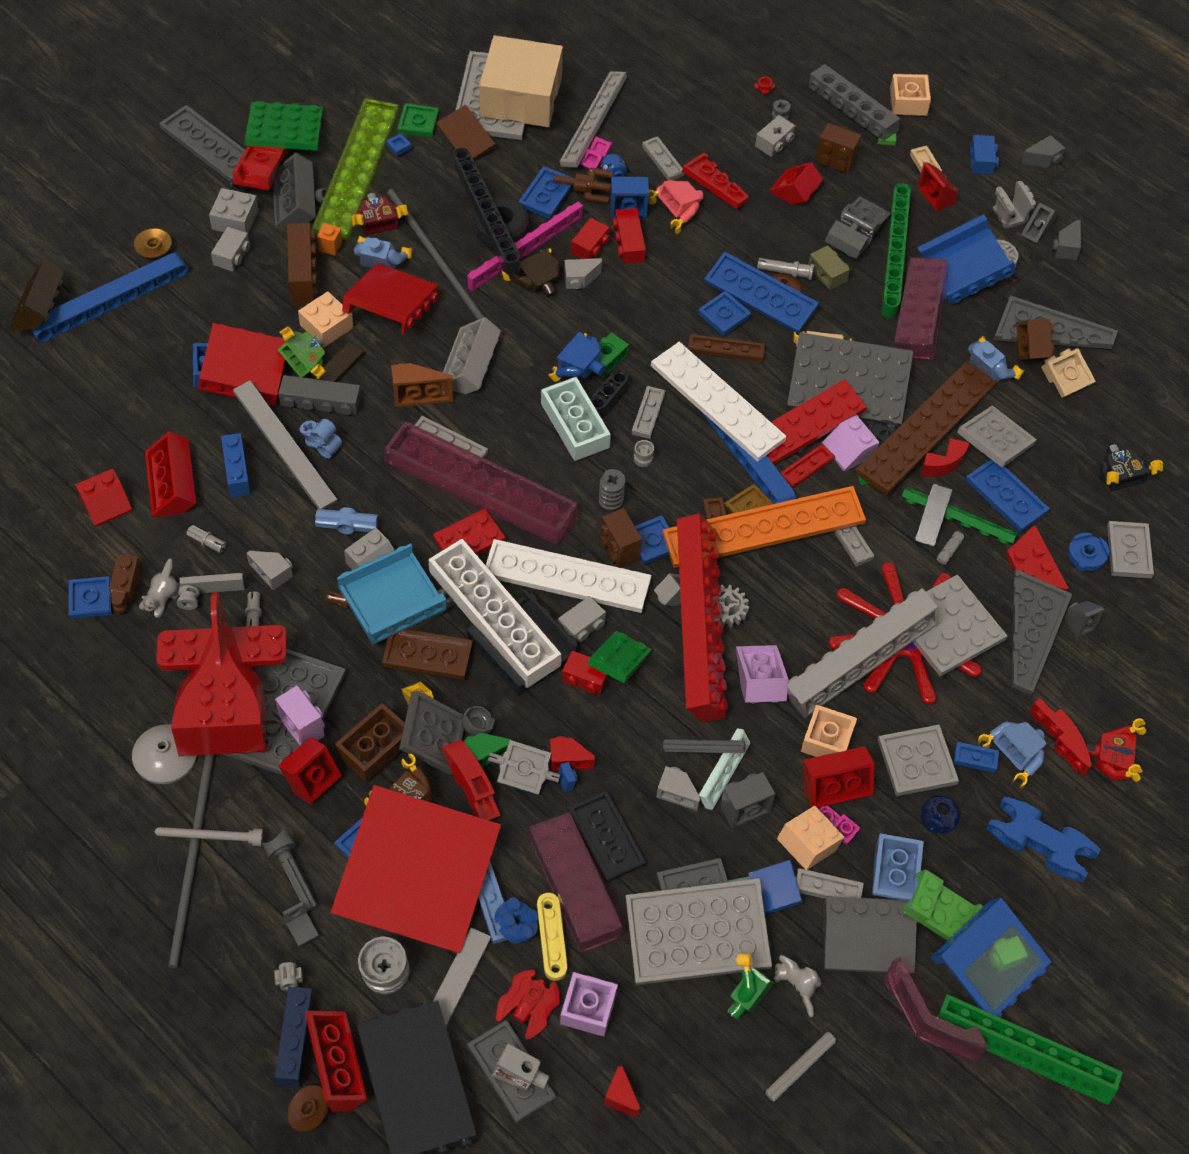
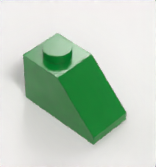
M479 733L467 737L464 743L473 753L481 767L484 768L493 763L488 761L490 752L503 756L510 739Z

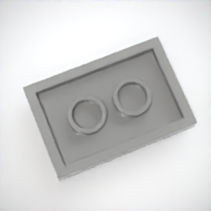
M1109 521L1107 530L1111 575L1152 578L1154 571L1149 524Z

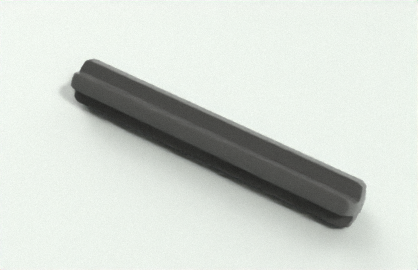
M665 739L663 741L665 752L744 753L746 748L743 740Z

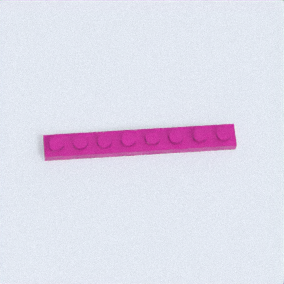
M576 202L568 206L566 210L555 215L545 224H541L539 228L528 233L518 242H514L520 259L580 220L583 216V205ZM497 256L486 261L482 266L472 270L467 275L468 288L472 292L504 271Z

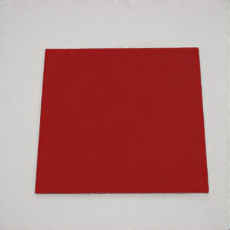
M373 785L330 913L461 953L501 824Z

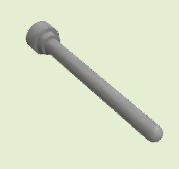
M165 827L155 829L157 836L248 841V844L259 847L262 846L263 829L257 828L249 830V832Z

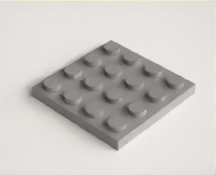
M957 574L926 591L938 606L939 623L912 642L937 674L942 676L1005 641L1007 634Z

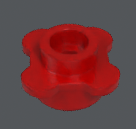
M761 77L758 83H755L754 88L759 89L763 94H768L771 89L775 88V84L772 83L770 78Z

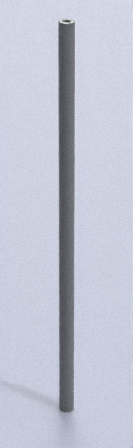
M393 189L387 191V194L396 206L404 205ZM408 211L409 215H404L406 221L476 319L484 318V315Z
M205 755L192 829H202L214 755ZM191 838L169 960L170 968H178L199 838Z

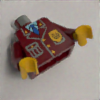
M370 193L366 196L367 200L361 202V208L357 210L355 215H352L353 226L362 225L364 236L398 229L397 217L401 218L404 215H409L406 205L396 206L394 203L389 202L387 197L377 198L375 193Z

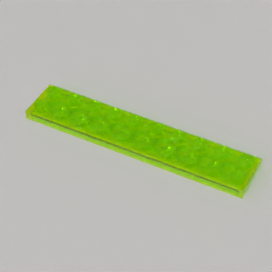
M364 98L312 227L314 233L318 234L325 223L341 228L342 239H349L353 229L352 215L356 214L357 210L361 208V202L364 201L399 110L397 104Z

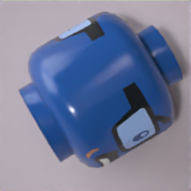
M617 154L605 156L601 163V169L613 171L612 177H624L627 167L622 157Z

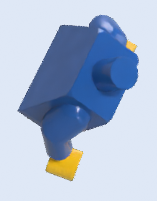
M578 332L557 356L559 368L554 366L552 368L553 373L549 374V377L554 382H557L562 377L587 378L592 371L602 375L606 366L600 363L602 360L601 347L597 338Z

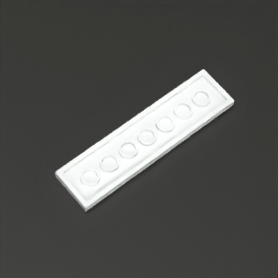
M680 342L651 361L653 369L757 462L786 441L785 434Z
M495 539L485 565L497 580L582 600L590 596L596 603L642 613L651 581V575Z

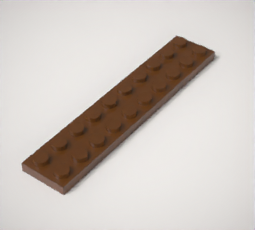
M966 361L856 469L855 474L885 495H888L926 457V453H930L996 387L998 381H993L990 376Z

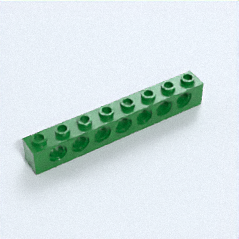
M948 994L940 1007L933 1026L1109 1105L1118 1090L1122 1071Z

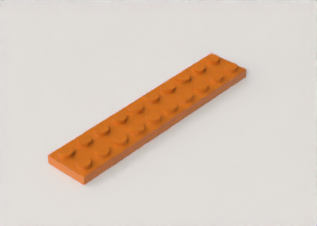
M854 486L715 517L707 519V521L717 531L718 540H716V547L719 557L865 524L866 518ZM677 526L663 529L662 534L673 568L679 567Z

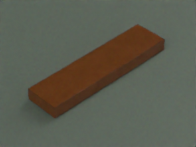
M690 334L688 350L693 354L763 362L765 344Z

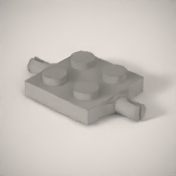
M509 740L503 756L491 752L489 754L488 761L500 764L498 783L538 795L545 779L556 783L559 781L560 774L548 771L550 752Z

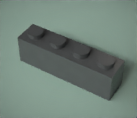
M283 375L278 393L280 405L304 408L306 410L313 409L342 413L344 415H357L361 400L360 385Z

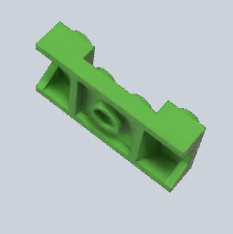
M923 870L916 873L915 878L918 881V885L913 898L903 907L902 912L944 939L949 940L983 906L981 904L974 906L943 886L944 881L928 870Z

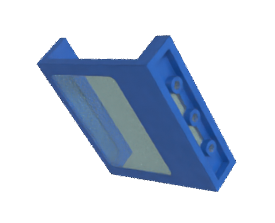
M1002 898L991 899L931 956L936 964L945 963L980 1009L997 1017H1001L1002 1011L1006 1007L1013 1005L1017 1001V996L1021 992L1028 990L1032 986L1031 982L1035 978L1042 976L1047 971L1046 967L1051 963L1048 956Z

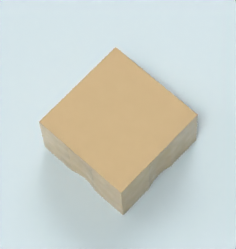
M494 35L479 85L480 116L500 120H515L526 124L549 127L554 110V100L558 94L562 79L563 46Z

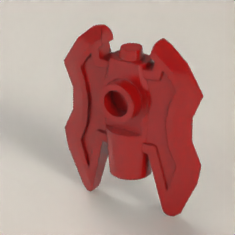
M526 970L513 976L511 988L508 993L500 997L497 1005V1022H501L514 1009L515 1011L512 1016L521 1023H525L531 1016L525 1039H531L547 1026V1018L551 1010L560 1004L557 984L552 982L550 988L546 989L543 980H531L536 974L535 970Z

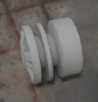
M378 937L367 942L360 950L358 957L359 970L369 989L375 993L387 995L403 988L408 981L410 968L406 952L399 942L389 937ZM385 966H388V967H389V968L386 969V972H382V970H384Z

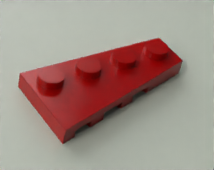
M705 152L683 165V173L730 204V206L738 209L747 203L749 196L736 183H731L728 180L729 176L725 172L721 173L717 169L718 165L714 161L710 162L707 159L708 155Z

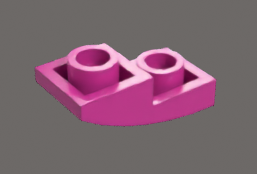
M828 805L820 807L819 810L844 836L842 843L847 845L859 831L860 827L844 814L842 816L837 814Z

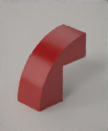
M950 438L945 456L927 452L921 476L939 477L956 470L965 458L969 443Z

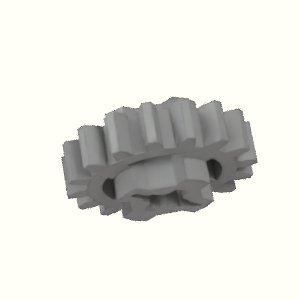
M721 585L719 602L722 606V614H720V621L723 627L725 624H729L731 628L733 627V622L739 625L741 619H746V613L749 610V600L745 599V593L739 594L738 587L732 590L731 585L728 586V589Z

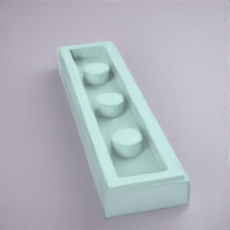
M737 728L731 740H743L746 744L745 752L751 743L743 729ZM745 752L722 754L699 794L706 809L712 810Z

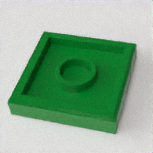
M405 103L398 125V133L433 138L439 116V108Z

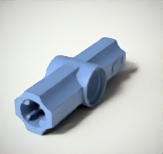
M341 508L340 511L318 509L316 511L315 526L337 529V531L343 534H351L354 531L371 532L378 527V515L357 513L352 508Z

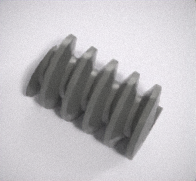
M616 469L606 470L600 479L599 504L603 509L616 510L624 502L625 476L621 471Z

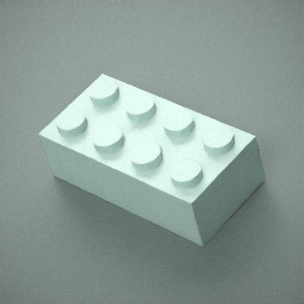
M577 377L541 390V405L574 461L610 448L611 434Z

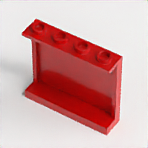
M377 263L344 295L342 312L349 314L357 306L402 323L401 334H405L409 328L413 327L417 320L421 319L425 311L427 312L430 306L437 302L439 293H437L438 285Z
M213 323L200 373L198 390L237 398L233 393V389L250 380L266 403L275 406L285 358L278 349L286 342L281 337H273L263 333H255L241 328L237 329Z

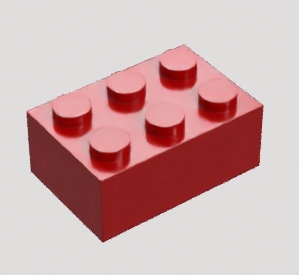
M865 746L803 760L804 794L811 808L813 806L819 808L874 795V761Z

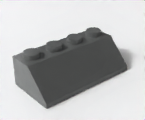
M297 153L282 163L274 173L275 227L286 228L287 224L309 223L316 217L313 163Z

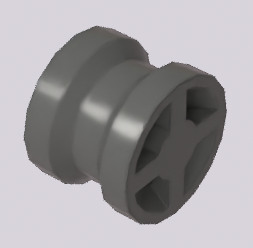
M786 100L775 101L772 118L775 119L780 115L788 120L791 108L790 103Z

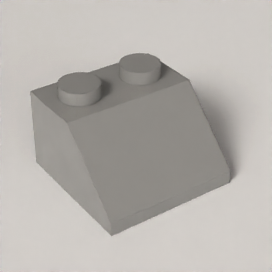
M375 528L344 550L345 561L354 570L364 563H370L379 556L387 555L395 550L389 540Z

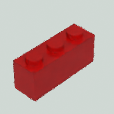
M638 209L616 210L615 218H612L613 229L617 231L615 232V241L619 243L617 247L618 256L622 257L623 264L645 262L646 249Z

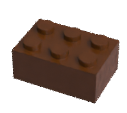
M381 703L335 743L336 754L367 783L402 752L400 744L405 723Z

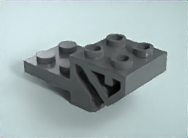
M859 196L851 205L848 204L843 209L840 216L841 221H835L825 242L830 244L831 247L845 252L849 257L857 259L870 245L875 232L888 220L891 213Z

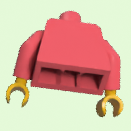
M664 181L662 185L656 188V191L648 190L649 204H655L658 196L676 218L680 217L679 220L674 219L671 222V229L678 226L675 229V234H678L682 230V224L687 223L698 211L699 203L703 199V192L695 190L687 181Z

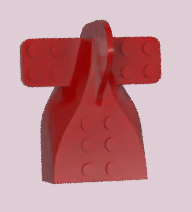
M212 592V628L168 630L158 635L156 656L158 667L161 670H192L179 685L175 696L171 730L178 756L266 752L267 705L262 681L252 667L279 665L286 661V629L281 625L230 627L226 623L220 593Z

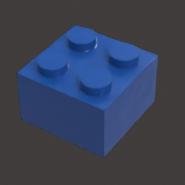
M648 177L611 178L610 218H615L616 210L633 208L638 209L639 218H647Z

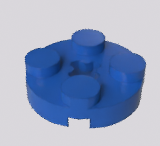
M1081 533L1076 535L1069 544L1068 556L1077 570L1094 571L1106 564L1109 556V547L1101 537L1098 539L1091 533ZM1085 549H1087L1088 551H1092L1093 553L1091 555L1086 554Z
M512 897L497 908L495 922L499 923L501 927L499 931L507 940L520 944L522 941H529L536 934L538 914L525 903Z

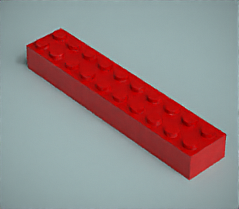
M695 514L677 519L686 709L704 723L725 719L728 704L725 699L727 685L723 674L726 667L722 657L724 644L721 640L723 625L720 621L722 606L719 602L721 588L718 584V577H720V570L717 566L719 552L716 547L718 534L716 529H713L707 520L700 514Z

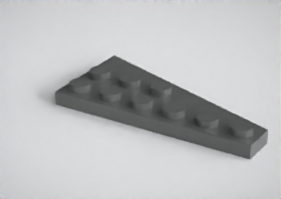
M1010 296L994 340L1017 342L1016 322L1050 319V323L1053 325L1051 342L1054 345L1112 349L1118 331Z
M1017 569L1013 573L1012 687L1032 695L1072 594Z

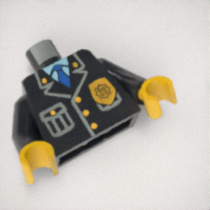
M1114 444L1106 450L1108 455L1101 464L1099 477L1106 481L1110 491H1115L1145 483L1149 472L1154 475L1157 474V470L1163 471V462L1160 460L1148 462L1136 455L1133 450L1120 451L1118 446Z

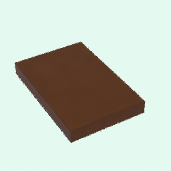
M467 105L462 106L436 122L437 127L454 150L462 147L468 149L473 160L496 147L494 141Z

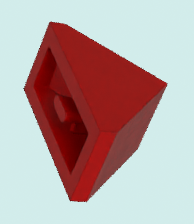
M619 1066L605 1096L604 1105L637 1117L640 1114V1106L623 1067Z

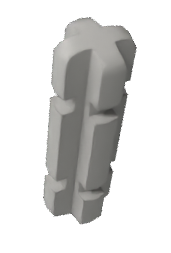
M959 531L954 532L952 538L949 539L942 549L943 551L938 555L937 561L942 565L947 564L949 558L959 547L958 545L963 541L964 535Z

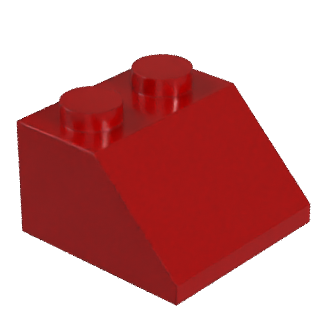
M810 162L788 168L769 191L771 194L791 204H803L809 200L811 193L818 189V185L823 178L814 164Z
M924 162L917 188L936 212L955 205L958 194L956 188L951 185L939 168Z
M113 469L75 484L79 498L95 527L133 511L121 482Z

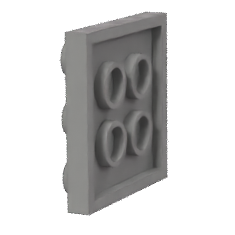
M993 405L962 425L957 432L1001 467H1004L1034 446L1037 439Z
M940 725L878 737V743L896 796L958 784L959 779Z

